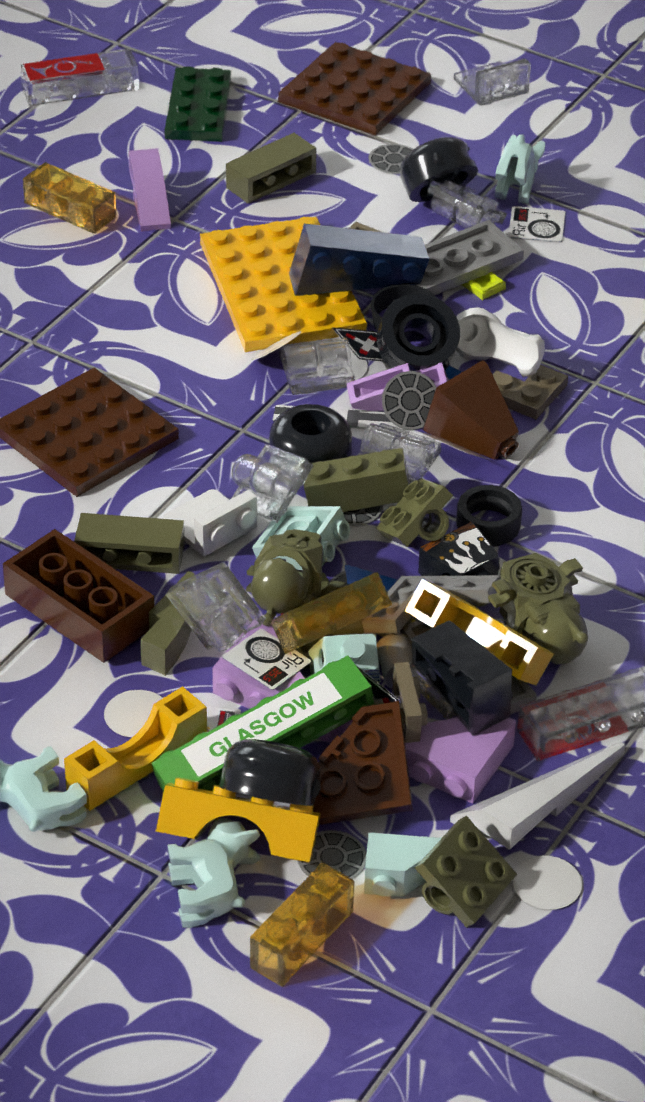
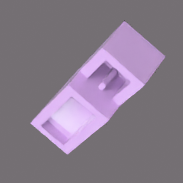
M158 148L129 151V171L141 231L171 229L167 194Z
M442 362L428 368L416 370V372L429 377L436 387L449 380ZM408 363L346 383L352 408L384 411L382 406L384 388L395 375L410 371Z

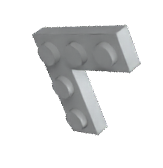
M500 575L401 576L363 618L364 633H378L381 637L399 633L413 616L406 612L405 609L422 579L441 586L475 607H480L490 603L488 600L489 595L497 593L492 583L500 580Z

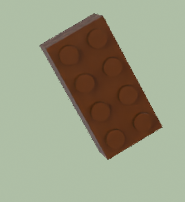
M56 529L3 563L5 595L103 663L149 631V611L155 606L154 595Z

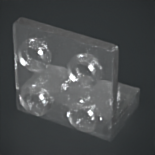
M527 59L506 64L498 61L454 73V80L479 106L490 105L493 102L529 93L531 63Z

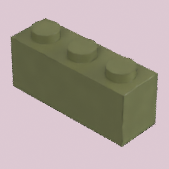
M291 133L226 163V188L249 204L315 173L316 147L296 133Z
M403 448L302 465L303 485L308 506H341L342 511L346 512L398 503L404 497L403 491L410 484Z
M81 513L74 542L114 569L179 574L185 547L184 520Z

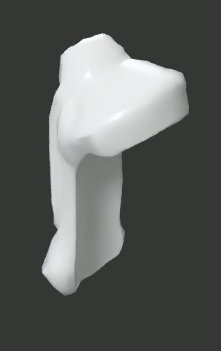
M479 307L469 308L456 316L460 326V340L456 351L460 356L465 359L479 361L495 358L515 366L522 377L536 374L545 351V342L540 335L527 334L511 329L502 324L497 316Z

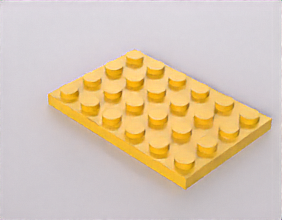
M316 216L301 217L282 222L273 221L268 224L255 226L246 225L240 228L214 230L200 234L201 247L245 352L265 349L301 331V334L284 346L338 338V334L332 327L367 330V322L352 291L295 296L289 271L304 223L320 225Z

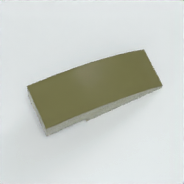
M188 571L149 611V631L141 638V665L165 676L179 659L192 631L195 615V578L193 572Z

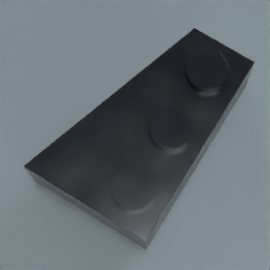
M448 620L412 638L413 664L472 736L511 716V700L513 699L511 690L512 669L453 622Z

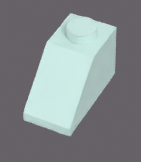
M369 832L364 894L404 897L426 882L425 879L418 873L415 867L441 838Z

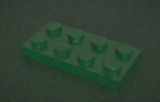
M190 66L175 68L165 124V139L222 142L231 85V70H223L221 68L197 69Z

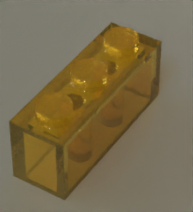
M45 162L23 178L25 204L95 234L116 218L115 192Z
M375 572L284 613L270 622L284 653L287 654L393 604L378 572Z
M322 862L250 936V968L283 987L353 912L355 880Z

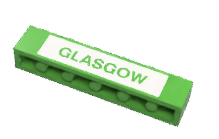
M349 655L338 661H332L313 675L295 681L289 688L280 693L262 699L249 710L231 716L225 723L216 728L200 733L183 746L162 754L159 759L152 762L157 783L164 792L166 784H175L176 778H184L198 781V789L213 791L214 785H220L225 755L229 747L235 742L243 739H258L301 748L352 720L361 707L374 705L372 687Z

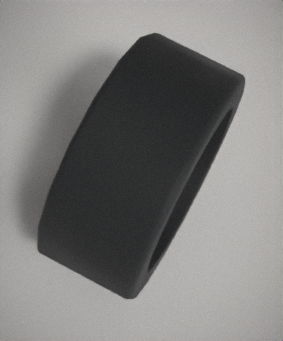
M479 485L468 489L460 496L457 503V529L473 522L492 546L509 543L517 537L521 528L522 505L520 499L513 492L495 485ZM481 510H492L500 512L507 518L499 521H485L471 514Z

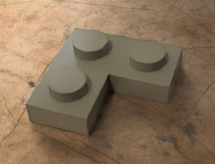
M543 365L539 366L536 374L529 376L525 381L497 370L492 374L508 409L535 420L566 388L568 383V375Z
M409 662L394 663L392 694L399 699L405 743L420 742L421 726L427 725L425 703H419L418 700L421 695L420 681L418 676L412 677Z

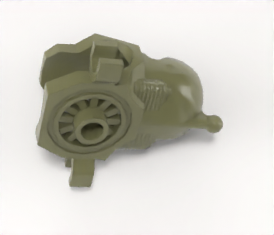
M294 529L286 530L283 534L269 536L255 560L254 566L252 565L247 570V575L253 576V579L246 587V591L251 592L259 607L267 611L261 619L264 626L272 625L273 618L277 614L290 613L295 608L304 609L310 603H320L321 600L325 604L344 602V599L334 597L332 591L341 592L345 588V582L331 581L329 583L326 574L322 572L323 546L321 544V536L318 533ZM287 556L295 559L302 567L303 573L297 571L292 564L276 557Z
M533 553L503 562L500 570L501 580L492 583L497 593L489 595L488 600L495 608L500 607L499 613L504 618L505 625L554 653L549 663L556 665L566 664L581 655L588 641L586 623L580 615V604L573 597L572 586L578 584L579 581L574 576V573L581 572L583 567L576 558L567 560L558 567L553 561Z

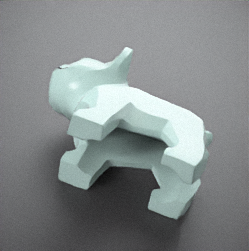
M519 134L517 137L515 135L510 137L496 168L495 177L498 180L495 188L496 198L505 200L509 187L514 184L520 186L518 202L529 204L534 174L538 168V160L545 152L544 141H539L532 147L525 142V137L522 134Z
M51 746L43 749L40 756L18 761L13 765L4 763L0 759V802H5L12 806L32 832L71 826L82 822L87 814V810L82 807L87 803L86 792L78 782L70 785L69 789L65 792H49V790L59 785V778L52 769L59 764V756Z
M217 818L208 833L207 839L195 842L187 847H181L176 844L168 845L170 859L168 865L172 886L195 884L198 888L194 891L188 889L178 890L181 907L179 908V916L182 927L192 928L206 924L211 919L233 910L234 907H243L245 905V899L238 894L234 868L237 864H253L260 860L259 854L249 847L260 836L258 830L246 831L240 821Z

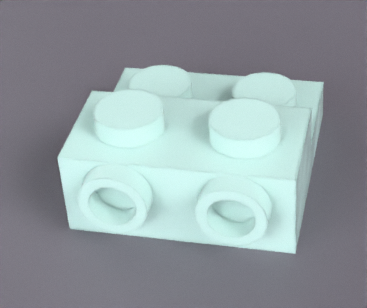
M282 506L252 549L257 558L269 536L283 534L286 530L294 529L314 532L321 536L323 566L325 562H331L334 559L335 548L339 542L348 539L350 526L344 517L341 506ZM287 556L276 557L286 559L296 570H303L295 559Z

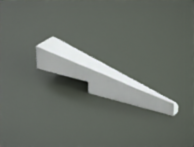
M623 742L615 743L451 815L450 822L455 824L459 819L467 815L483 835H488L510 850L548 814L551 813L555 817L559 815L624 755L626 744Z

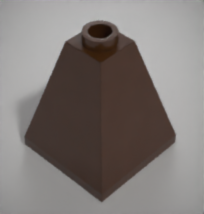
M484 360L436 388L423 428L425 432L494 460L502 455L507 458L515 452L519 445L516 441L519 430L492 372Z

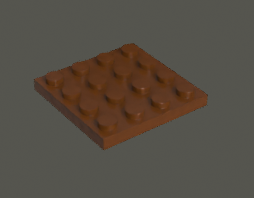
M334 42L278 92V102L376 136L431 83V73L422 71L417 67L398 63L393 59L374 55L369 51L350 47L345 43Z
M96 368L84 372L0 418V438L76 497L179 439V429Z

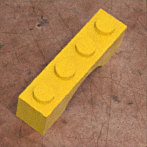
M423 579L405 609L406 612L432 628L450 620L511 668L512 676L533 685L538 684L554 655L551 651L448 590Z
M182 686L154 703L143 727L124 744L114 748H103L93 740L65 757L66 790L69 789L70 785L78 782L86 792L87 803L84 806L91 811L154 771L152 762L159 759L162 754L183 746L200 733L207 732V706Z
M176 778L175 784L168 783L165 785L156 832L195 839L211 820L227 815L240 816L252 821L262 830L267 838L271 855L310 863L321 814L312 812L313 806L290 804L287 807L274 804L275 801L256 797L247 799L238 797L235 792L225 790L218 785H214L213 791L198 789V781L184 778Z

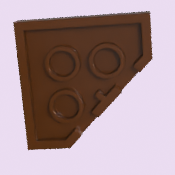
M399 701L361 707L353 716L351 725L340 737L337 735L319 756V782L321 789L315 799L312 811L321 813L318 825L413 811Z

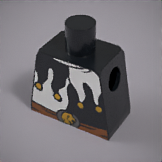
M470 522L445 534L438 540L421 546L419 550L418 573L421 576L498 575L500 558L497 551L477 526Z

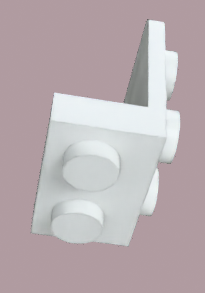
M211 489L164 514L163 519L184 520L185 542L205 557L257 528V496L250 490H247L229 500L218 490Z

